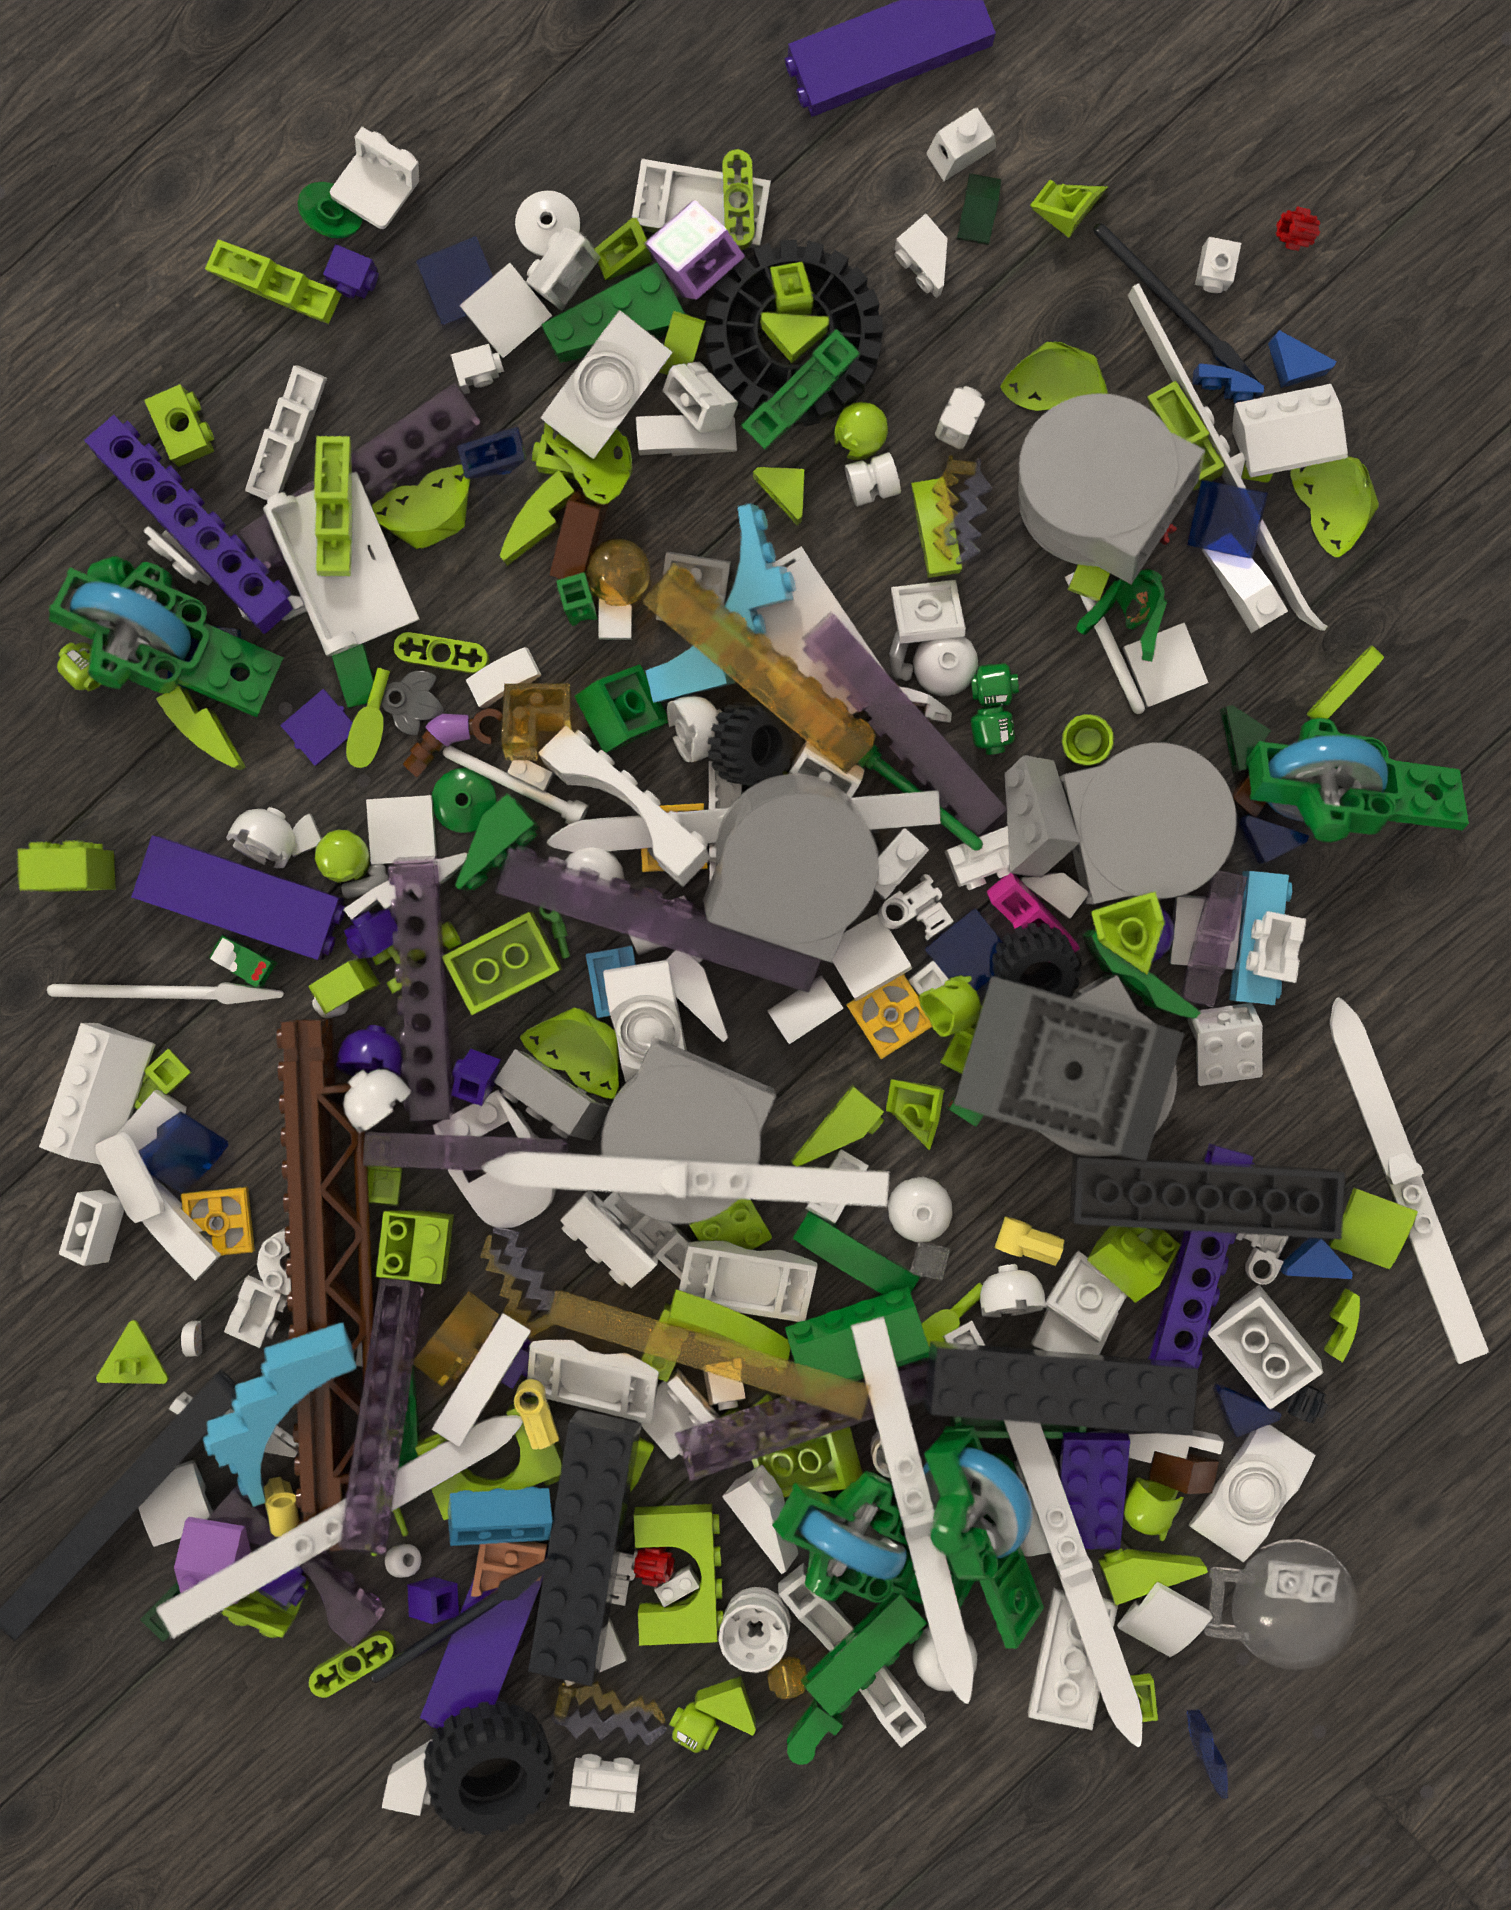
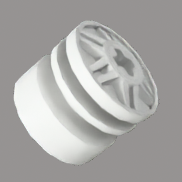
M761 1587L741 1590L731 1598L725 1609L719 1634L722 1653L730 1664L742 1671L757 1673L769 1670L781 1660L786 1651L791 1624L789 1609L783 1599L770 1589ZM758 1621H761V1622H762V1626H761V1625H756L755 1628L751 1626V1622H752V1623H757Z

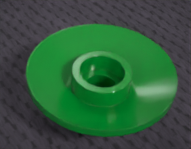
M314 182L304 187L298 197V210L302 219L309 227L331 238H346L358 231L363 218L331 198L330 190L334 185L333 183Z
M468 768L451 770L444 774L434 786L432 792L433 812L438 821L452 831L460 833L476 831L482 816L496 804L494 787L487 777ZM460 794L468 796V802L464 806H460L457 803V797Z

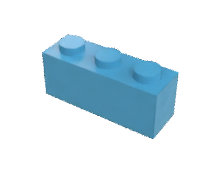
M527 1487L522 1490L498 1488L483 1492L463 1490L458 1493H450L448 1504L450 1546L549 1540L552 1529L549 1488Z

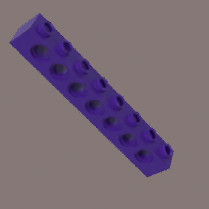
M115 415L110 417L84 439L86 444L263 634L268 632L294 609L287 599L291 596V593L279 580L273 583L266 576L269 570L257 557L251 560L244 553L248 548L235 534L229 537L223 531L226 525L214 511L209 515L202 508L205 503L192 488L186 491L180 485L183 479L171 466L165 469L159 463L162 457L149 443L143 446L137 440L141 435L129 421L122 424ZM133 450L129 457L121 458L126 451ZM155 473L152 479L142 481L146 474ZM176 495L173 502L164 504L168 496ZM198 518L193 526L185 527L189 519ZM220 541L215 549L206 550L210 542ZM241 563L238 571L228 573L231 565ZM263 586V590L259 595L249 596L250 591L254 587Z
M1210 1143L1204 1162L1255 1165V1163H1252L1253 1156ZM1184 1230L1149 1359L1187 1362L1199 1368L1202 1360V1350H1199L1202 1338H1207L1211 1327V1319H1208L1211 1306H1216L1220 1295V1289L1217 1288L1220 1275H1225L1228 1267L1229 1258L1226 1256L1228 1245L1234 1243L1237 1233ZM1206 1237H1213L1215 1240L1214 1248L1209 1252H1202V1241ZM1199 1268H1205V1279L1201 1283H1193V1272ZM1188 1300H1196V1311L1192 1314H1184V1304ZM1180 1331H1188L1189 1338L1187 1342L1183 1345H1175L1174 1339L1176 1334Z

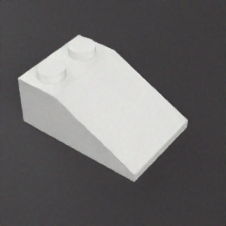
M565 227L561 233L556 232L550 238L546 245L548 251L541 261L537 259L533 262L527 272L529 278L526 280V283L561 311H563L600 259V256L584 236Z

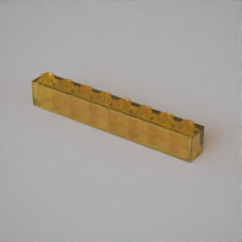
M673 563L649 591L643 603L847 774L872 748L876 736L873 733L872 727L863 719L857 720L850 714L847 706L840 699L832 698L824 692L823 686L818 680L812 676L807 677L804 675L791 657L777 652L765 635L761 633L756 634L747 626L746 620L735 611L730 612L721 604V599L709 589L704 590L695 582L696 579L691 572L683 567L679 568Z

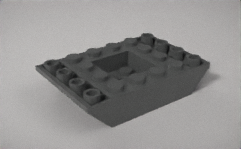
M991 976L953 1104L992 1118L1093 1148L1146 1161L1184 1033ZM1070 1061H1077L1082 1067V1073L1076 1080H1068L1064 1075V1067Z

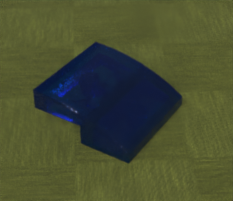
M477 236L416 260L442 325L467 316L459 305L493 277Z
M180 1111L157 1127V1138L141 1148L138 1153L149 1174L182 1193L198 1181L214 1165L228 1147V1141Z
M1187 1710L1189 1732L1196 1754L1221 1798H1228L1227 1764L1213 1742V1732L1200 1710Z

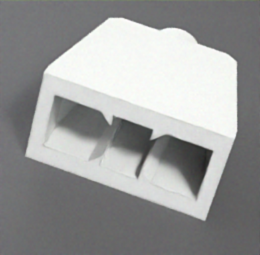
M974 108L937 132L926 155L942 180L946 181L996 149L995 135L979 109ZM943 151H947L948 158L944 155Z

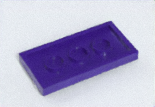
M1062 1433L1059 1478L1085 1549H1120L1130 1449L1128 1433Z

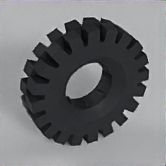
M797 239L780 240V247L771 249L769 243L755 248L752 257L748 259L744 257L731 269L728 276L724 275L720 278L714 288L715 295L713 299L709 300L706 311V353L709 367L711 366L713 370V375L737 401V408L740 410L745 408L752 415L764 402L767 403L804 365H792L791 362H789V365L774 360L770 357L771 352L769 350L765 352L758 337V334L763 332L761 326H759L762 312L767 313L769 310L773 312L776 306L770 267L803 262L812 293V307L817 310L816 314L818 316L829 317V332L825 334L824 340L837 329L860 355L796 423H803L804 427L820 424V419L826 416L832 419L841 414L847 404L850 402L853 404L864 392L867 382L871 381L877 367L882 346L883 321L882 316L879 315L880 304L874 289L869 290L867 286L868 278L858 266L852 269L848 265L849 258L837 250H834L832 255L824 252V244L808 241L807 247L797 246Z

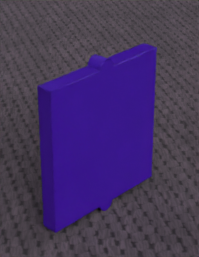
M322 689L280 726L295 742L294 747L301 749L314 766H317L348 740L353 722L344 713L345 708L338 706L327 691Z

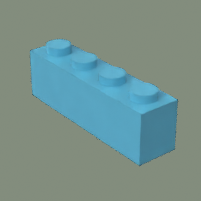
M1245 871L1242 874L1240 934L1235 969H1232L1229 1000L1275 1005V1000L1280 998L1282 981L1254 975L1253 971L1246 970V960L1249 952L1254 949L1255 939L1251 938V930L1255 919L1262 920L1267 911L1285 915L1286 902H1289L1292 896V883L1288 882L1289 875Z

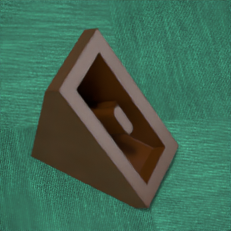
M1154 1451L1148 1478L1185 1494L1212 1493L1219 1461L1188 1453L1186 1459Z

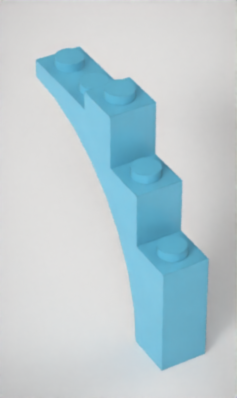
M747 504L738 507L741 527L740 563L734 587L721 614L709 631L690 649L667 663L646 670L653 703L665 702L735 684L734 676L737 675L736 664L733 657H729L728 651L764 642L763 634L766 633V625L761 614L758 615L757 609L794 600L792 592L796 591L793 574L787 572L786 567H773L772 562L776 561L775 552L770 542L767 543L764 530L768 529V523L764 511L759 510V506Z
M343 1322L264 1348L266 1363L261 1364L264 1376L237 1384V1399L232 1401L234 1412L207 1421L208 1435L204 1436V1444L208 1455H215L220 1467L229 1464L232 1474L238 1472L239 1477H237L240 1492L242 1496L248 1495L253 1507L266 1503L261 1475V1462L265 1446L276 1425L289 1409L310 1391L328 1380L356 1368L352 1345Z

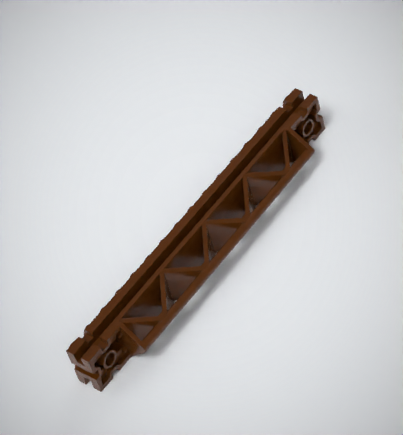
M333 1018L281 1022V1028L277 1029L276 1032L277 1047L284 1049V1061H279L278 1079L283 1081L284 1094H281L279 1097L280 1113L285 1114V1127L281 1128L280 1139L282 1147H286L287 1160L282 1162L283 1180L288 1181V1193L284 1194L283 1207L284 1212L289 1213V1226L285 1227V1244L290 1246L291 1259H287L286 1262L287 1278L292 1279V1292L288 1293L287 1304L289 1312H293L294 1322L289 1327V1340L339 1324L340 1305L359 1324V1335L353 1342L352 1349L354 1354L362 1342L364 1401L347 1373H343L313 1389L292 1406L293 1410H297L298 1423H294L293 1426L294 1443H299V1456L295 1457L294 1463L295 1475L300 1476V1488L296 1491V1507L301 1509L304 1521H299L298 1526L353 1495V1481L381 1475L366 1131L362 1130L359 1133L345 1114L344 1106L335 1094L338 1092H348L351 1086L349 1083H336L335 1057H333ZM331 1114L351 1134V1145L334 1168L332 1161ZM353 1154L356 1213L336 1183ZM335 1210L355 1229V1240L338 1264L336 1256ZM357 1248L360 1307L340 1277ZM343 1401L363 1419V1430L346 1455ZM366 1436L367 1465L349 1462ZM353 1534L331 1546L330 1551L344 1550Z

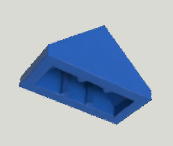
M1280 330L1271 338L1268 344L1281 388L1324 376L1336 363L1335 360Z
M1308 1238L1283 1261L1279 1270L1287 1276L1352 1279V1271L1322 1238Z

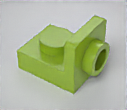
M542 434L541 442H535L532 453V461L536 462L538 472L554 475L559 470L565 478L576 480L571 466L555 451L553 455H549L550 446L545 442L544 434Z

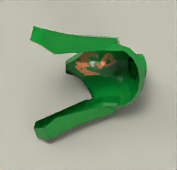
M1145 569L1139 572L1132 585L1122 579L1114 581L1098 603L1079 620L1076 630L1082 635H1087L1114 606L1115 601L1119 603L1124 615H1126L1127 607L1134 599L1141 605V609L1136 618L1125 616V627L1134 630L1149 621L1140 640L1142 647L1141 659L1142 661L1152 662L1159 626L1167 605V600L1164 598V588L1161 583L1162 576L1156 571Z

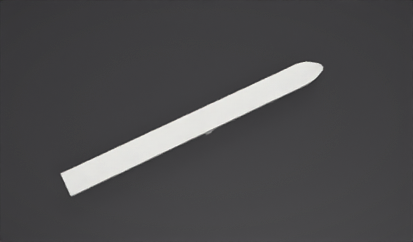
M1138 283L1132 287L1128 298L1172 382L1177 381L1208 430V439L1225 465L1222 477L1290 607L1299 619L1315 629L1325 631L1328 626L1319 620L1303 598L1241 479L1246 460L1243 453L1241 452L1231 458L1228 455L1230 453L1229 445L1224 436L1217 434L1213 426L1215 420L1211 410L1207 406L1203 407Z
M938 791L851 798L862 814L869 830L940 824ZM729 808L674 813L684 822L682 827L690 834L695 831L707 843H714L717 840L720 824ZM639 815L578 821L568 824L553 834L547 841V844L551 847L570 852H576L585 848H597L605 851L653 848L650 831Z
M1338 997L1333 1003L1330 1018V1028L1334 1044L1395 1202L1418 1211L1408 1236L1458 1364L1487 1354L1489 1350L1421 1174H1424L1414 1158L1366 1030L1358 1015L1343 999Z
M537 1152L509 1153L488 1162L482 1168L485 1173L501 1181L525 1187L670 1194L684 1198L685 1195L870 1206H887L889 1172Z
M880 1317L851 1325L939 1666L952 1690L960 1700L968 1704L971 1697L974 1675L972 1657L946 1556L933 1546L930 1539L935 1511L928 1491L884 1318Z
M517 1415L493 1416L476 1423L460 1447L449 1440L443 1442L158 1606L157 1611L173 1638L348 1536L352 1534L357 1536L364 1531L367 1525L497 1451L521 1427L523 1423L521 1417Z
M1004 1420L1107 1712L1118 1730L1133 1745L1140 1747L1142 1741L1140 1703L1096 1582L1091 1560L1086 1554L1040 1423Z

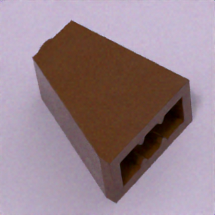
M581 486L567 502L550 571V576L557 577V580L583 572L587 577L609 503L601 504L587 498ZM595 494L597 496H601L603 499L606 500L605 495Z

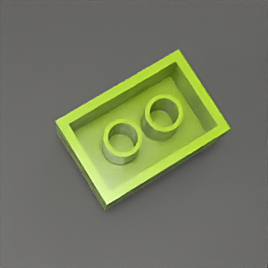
M84 841L63 842V845L37 842L29 843V849L18 850L19 890L45 892L115 890L114 851L103 850V844L84 843Z
M528 912L442 956L471 1015L477 1014L563 970L533 912Z

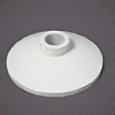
M540 191L529 196L520 205L516 214L515 227L518 238L524 247L536 255L544 256L548 251L546 245L553 234L556 232L561 233L564 227L577 233L580 232V217L574 203L565 195L555 191ZM545 215L553 218L552 222L548 225L541 223V219Z

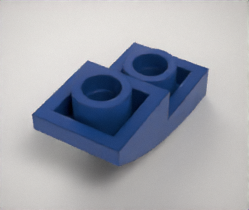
M1199 364L1193 371L1192 385H1202V389L1218 390L1225 386L1224 399H1234V403L1258 399L1264 393V386L1261 383L1233 369L1211 364Z

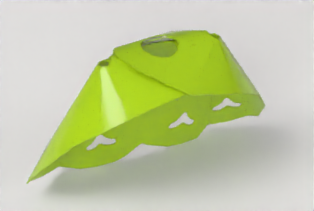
M1055 341L1045 342L1023 359L1006 376L1000 386L1006 397L1013 403L1034 411L1050 410L1054 406L1078 396L1108 394L1097 358L1081 349ZM1017 382L1018 393H1016L1014 387H1010L1009 384H1015ZM1036 392L1042 400L1039 401L1036 398L1029 399L1028 397Z
M545 422V442L571 466L574 476L583 488L587 498L601 504H606L620 494L633 472L627 438L617 428L596 457L592 459L560 433L553 439L554 430ZM616 446H619L623 452V456L619 460L614 457V448ZM559 447L568 450V455ZM582 474H584L587 478L591 479L589 484H587V479L584 478ZM595 494L605 495L606 500L603 499L601 496H597Z
M1347 456L1345 459L1306 466L1303 472H1300V468L1290 469L1291 480L1297 495L1311 509V526L1317 540L1326 552L1338 558L1353 547L1379 505L1367 468L1359 459ZM1304 483L1313 485L1311 495L1308 492V487L1304 486ZM1321 518L1330 522L1326 530H1324L1325 524L1321 521ZM1330 540H1340V549H1337L1336 544L1331 543Z
M461 464L441 468L427 474L418 486H400L389 491L382 499L372 505L379 525L416 549H423L458 533V531L465 527L471 476L470 465ZM463 473H465V476L462 478L461 482L457 478H455V475L461 476ZM441 479L444 480L442 488L432 487V484L439 483ZM405 496H408L404 505L396 502V499L402 500ZM383 508H388L386 510V516L376 514L377 512H382Z
M574 1007L528 1029L520 1036L524 1046L545 1066L566 1071L573 1083L587 1092L604 1098H615L619 1088V1049L615 1030L606 1023L598 1021L583 1009ZM530 1036H533V1037L539 1036V1038H538L539 1044L536 1045V1044H535V1040H534V1039H530L529 1037H530ZM555 1049L558 1059H555L553 1055H547L546 1052ZM589 1071L590 1081L586 1079V1076L580 1075L579 1072ZM609 1081V1085L612 1089L609 1090L606 1086L601 1087L600 1084Z

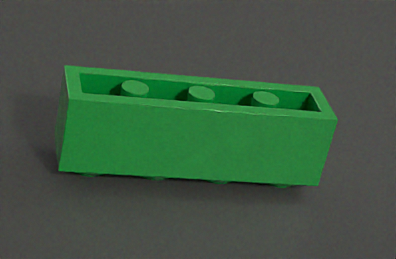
M892 1592L888 1599L880 1602L800 1681L831 1717L836 1712L840 1714L852 1703L851 1697L860 1688L865 1690L875 1681V1674L884 1665L888 1667L897 1660L900 1655L899 1650L907 1642L911 1644L922 1635L924 1631L922 1628L927 1623L901 1594L898 1595Z

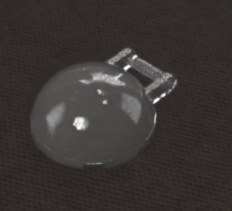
M1280 1540L1261 1547L1262 1551L1247 1562L1244 1570L1221 1567L1210 1568L1209 1578L1212 1579L1209 1611L1213 1618L1204 1628L1203 1634L1214 1638L1240 1640L1251 1654L1274 1667L1287 1670H1307L1323 1665L1334 1658L1347 1645L1355 1630L1358 1617V1597L1351 1576L1333 1553L1315 1543L1303 1540ZM1225 1581L1236 1582L1232 1599L1234 1625L1221 1624Z

